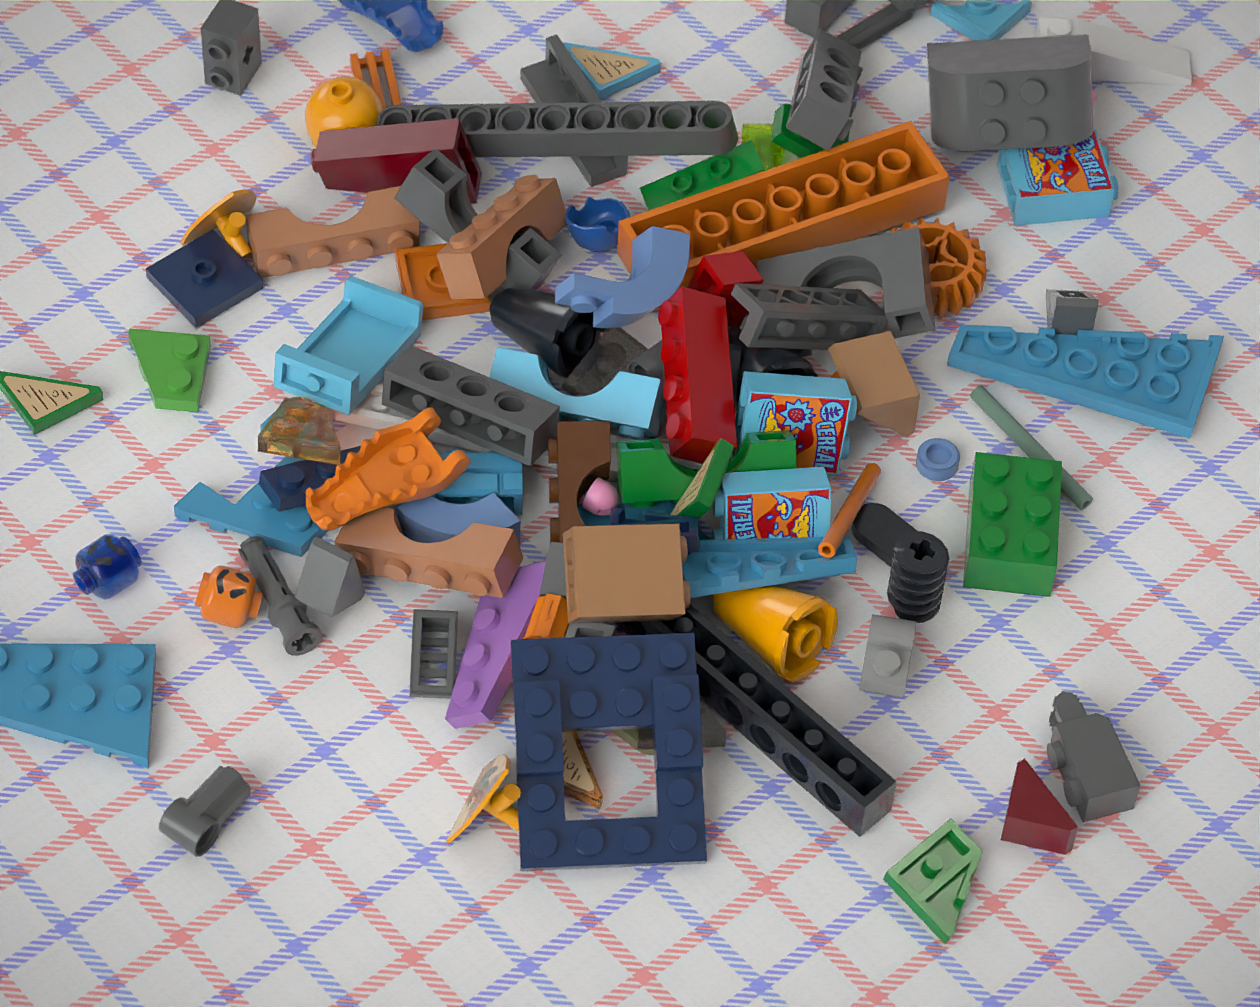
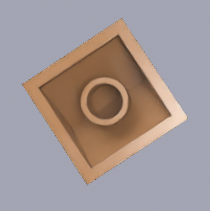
M891 331L835 343L829 347L828 351L841 379H846L851 395L856 396V413L904 436L909 437L913 434L920 393Z

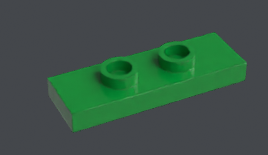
M749 140L735 146L732 151L726 154L714 155L639 188L649 211L763 172L765 169L753 141Z

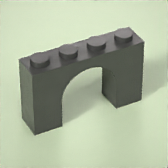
M919 227L901 229L867 238H858L853 241L816 247L786 255H777L757 261V271L764 279L762 285L834 288L840 284L852 281H865L878 285L883 289L884 313L894 339L936 330L929 255ZM783 348L800 357L812 356V349Z

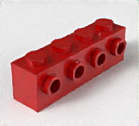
M681 287L660 305L658 322L661 325L662 333L661 360L664 363L665 377L663 396L667 407L666 435L669 438L671 457L703 464L720 438L734 446L733 451L737 449L726 298Z

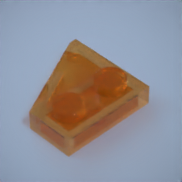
M284 398L258 435V452L336 465L340 463V443L328 408L312 402L308 398Z

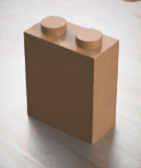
M679 524L573 526L563 533L568 623L675 620L685 614V608H688L690 604V587L688 581H683L682 563H685L687 559V542L685 536H680Z

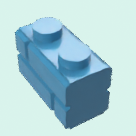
M450 449L445 453H440V455L445 460L452 452L463 449ZM463 450L471 460L470 465L447 488L435 494V498L443 502L467 504L479 501L494 492L515 515H522V463L492 450L488 453H468Z

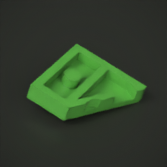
M129 328V344L131 349H134L139 362V369L144 381L149 386V393L155 408L198 412L211 348L210 336Z

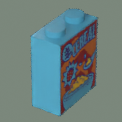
M1093 130L1089 138L1071 145L1000 149L997 167L1014 226L1109 217L1112 202L1118 198V181L1115 175L1110 176L1108 149L1105 145L1101 146L1096 130Z
M744 371L735 420L737 449L732 454L734 456L739 450L746 433L789 430L796 440V468L824 467L826 474L838 475L841 459L846 460L849 454L850 440L846 430L848 421H854L856 416V396L851 395L846 379Z
M810 467L725 473L712 506L714 517H719V529H712V540L824 537L831 522V485L825 468Z

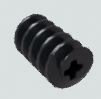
M923 531L909 532L902 535L895 543L887 597L889 603L894 607L895 614L900 619L924 623L933 619L939 612L948 570L949 554L944 543L933 534Z

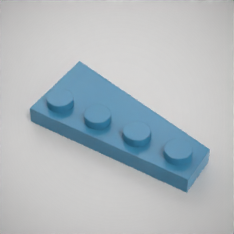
M850 536L844 537L836 553L831 558H824L818 552V546L824 537L700 540V552H691L687 556L686 562L682 563L683 581H688L690 598L828 576L834 577L856 572L857 555Z

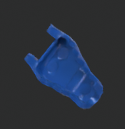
M338 0L343 6L365 16L391 32L399 43L409 51L419 52L429 49L442 38L443 22L436 21L432 12L428 10L427 0Z

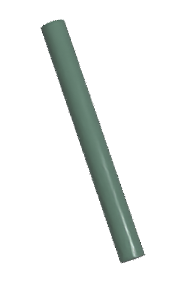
M982 385L976 387L971 392L970 398L1029 458L1055 460ZM1062 467L1061 491L1080 510L1087 508L1093 501V497Z

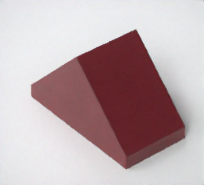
M1023 759L1017 762L1000 840L1059 854H1067L1072 851L1078 826L1027 760Z

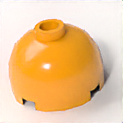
M341 76L321 83L310 95L305 108L307 132L314 147H317L320 131L377 126V118L384 110L380 96L368 83L355 77Z

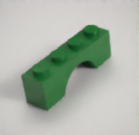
M789 430L746 433L739 450L730 459L725 473L796 468V440ZM660 439L616 442L618 493L622 502L630 503V507L649 508L655 506L656 501L673 500V503L677 504L698 472L697 469L687 468L674 461L665 451Z

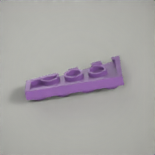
M546 561L519 567L504 598L487 595L480 596L445 716V720L455 729L492 721L512 681L511 640L523 639L525 637L537 598L542 596L540 595Z

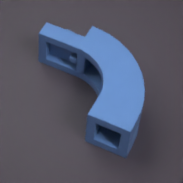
M651 226L632 240V270L628 281L617 282L574 273L555 287V303L571 306L573 311L579 313L593 312V327L598 328L623 327L642 319L664 301L668 300L680 286L689 261L690 234Z

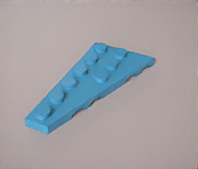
M960 325L948 356L947 366L1191 438L1224 336L1209 335L1208 340L1187 339V334L1171 333L1170 339L1148 338L1143 332L1077 330V335L1055 334L1054 328H1039L1038 333L1015 332L1012 327Z
M0 644V726L62 744L72 741L92 747L94 753L110 757L112 753L133 759V764L149 768L156 667L155 644Z

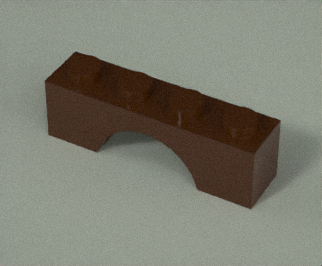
M610 421L557 422L556 438H548V464H557V477H549V504H557L558 517H550V542L563 543V533L573 526H586L579 515L577 506L580 499L598 477L605 481L609 479L611 464Z

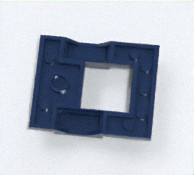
M694 633L511 640L512 692L516 739V785L521 792L517 800L520 871L706 864L707 850L702 778L703 748L699 677L696 671ZM652 728L657 817L565 820L562 732Z

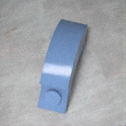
M494 492L479 501L467 504L447 503L430 496L420 500L388 506L395 510L404 536L416 542L436 543L445 541L459 535L472 523H480L514 529L520 546L521 520Z

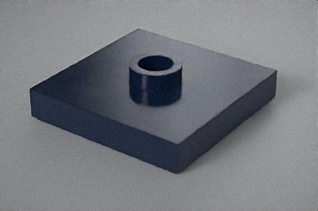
M214 229L145 268L146 278L195 328L263 289V279Z

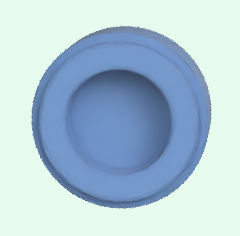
M933 438L926 440L918 448L916 458L917 470L922 476L932 481L948 480L958 470L960 461L959 450L952 442L945 439Z

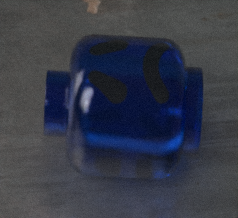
M105 534L76 553L75 565L77 570L73 572V578L84 594L89 595L93 593L95 596L107 600L138 580V567L142 565L141 557L134 545L126 537L118 538L112 534Z

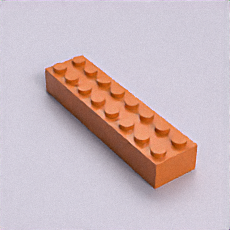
M908 121L830 148L829 151L824 150L620 220L618 225L617 254L631 274L632 240L648 228L656 226L690 234L689 261L685 276L678 289L681 287L687 288L704 255L744 251L757 269L758 260L853 241L903 224L905 221L909 222L945 209L950 176L913 123Z

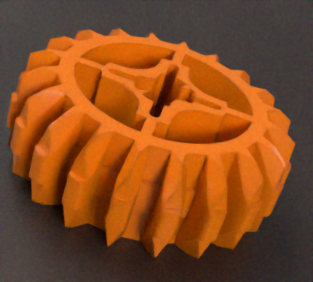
M922 217L916 225L905 221L901 229L919 227L928 250L934 313L942 319L946 311L957 316L962 307L970 308L974 299L979 298V295L982 293L987 277L985 251L980 250L979 239H970L968 229L957 231L954 221L948 226L940 224L938 217L933 223H926ZM892 228V231H891V232H895V231L901 230V229Z

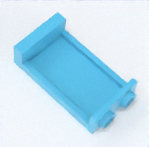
M349 276L345 281L343 300L297 349L283 344L275 353L273 387L349 416L383 379L384 369L421 336L423 303L357 277Z

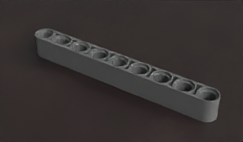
M721 101L394 105L384 109L377 118V126L459 118L475 157L721 155L732 151L738 142V133L732 110L726 103Z

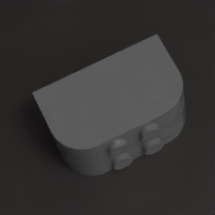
M1088 34L927 43L931 140L937 146L957 151L1055 147L1075 144L1092 135V53Z

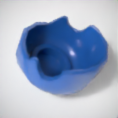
M588 197L584 207L580 210H576L574 206L569 205L564 219L570 234L578 246L592 252L609 250L617 245L619 221L629 218L631 215L622 201L612 198L595 200Z

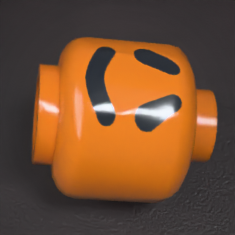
M219 565L211 573L204 572L195 606L201 607L200 613L203 619L238 629L245 624L247 616L256 619L263 593L255 591L256 578L254 575Z

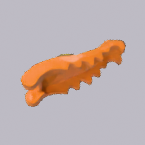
M430 407L406 422L377 430L371 439H364L358 453L349 452L346 461L336 466L333 478L327 479L317 489L309 487L306 490V508L311 519L321 529L332 531L364 513L424 499L444 490L464 473L471 460L463 450L452 452L445 460L442 458L428 438L441 423V419L433 407Z

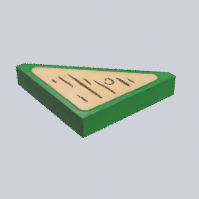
M0 371V390L34 435L103 401V392L98 386Z
M722 438L717 441L669 515L696 516L700 519L712 508L733 453L734 446Z

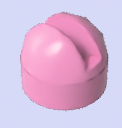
M598 477L589 488L582 508L595 515H610L611 508H617L619 495L617 489L609 482Z

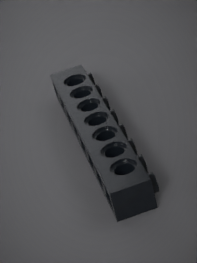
M689 604L688 608H685V614L675 620L614 622L627 635L694 633L696 671L699 677L700 698L856 835L861 837L891 811L897 781L691 604Z

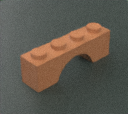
M527 175L515 181L513 188L506 194L494 199V204L484 213L475 216L467 228L453 235L450 238V242L436 254L451 299H485L507 279V252L515 233L531 228L544 240L549 241L567 225L564 219L566 210L556 178L539 179L537 175Z
M401 186L367 192L366 200L361 210L352 218L341 223L332 225L308 223L296 217L286 207L246 215L248 244L252 250L251 255L256 272L261 278L307 269L323 268L328 265L354 260L360 261L370 257L395 253L397 249L420 247L419 219L394 199Z
M386 507L353 518L342 526L334 541L336 547L354 555L360 575L370 574L390 578L397 582L409 581L430 585L436 589L448 588L465 591L476 596L487 595L504 598L523 560L514 529L472 523L466 530L451 539L436 543H421L404 536L395 510Z

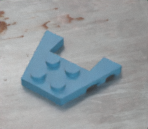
M286 401L260 425L261 436L288 453L275 467L328 454L297 412ZM199 482L174 505L175 517L180 520L190 522L192 518L209 523V529L222 533L231 530L247 535L249 538L260 536L264 539L267 547L302 557L309 550L315 536L321 539L329 531L321 529L311 519L306 505L278 512L258 483L236 504H233L202 482Z

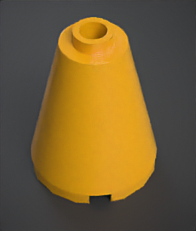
M774 585L713 594L715 614L778 676L788 681L796 682L803 680L814 672L821 664L820 661L815 659L822 647L830 650L834 642L838 627V612L824 598Z

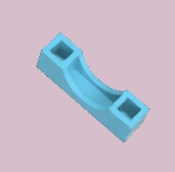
M500 347L496 349L490 378L560 406L558 422H562V419L571 421H610V428L619 430L618 435L621 437L643 440L644 435L657 438L666 402L663 396L665 383L661 379L619 371L614 379L599 392L582 397L569 396L555 390L549 377L548 366L538 355Z

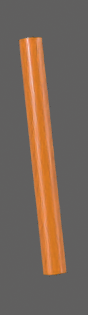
M868 463L860 474L818 546V552L822 557L831 558L836 553L881 474V469L877 464Z

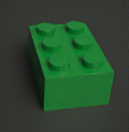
M975 452L969 485L963 587L1050 597L1058 558L1062 461Z

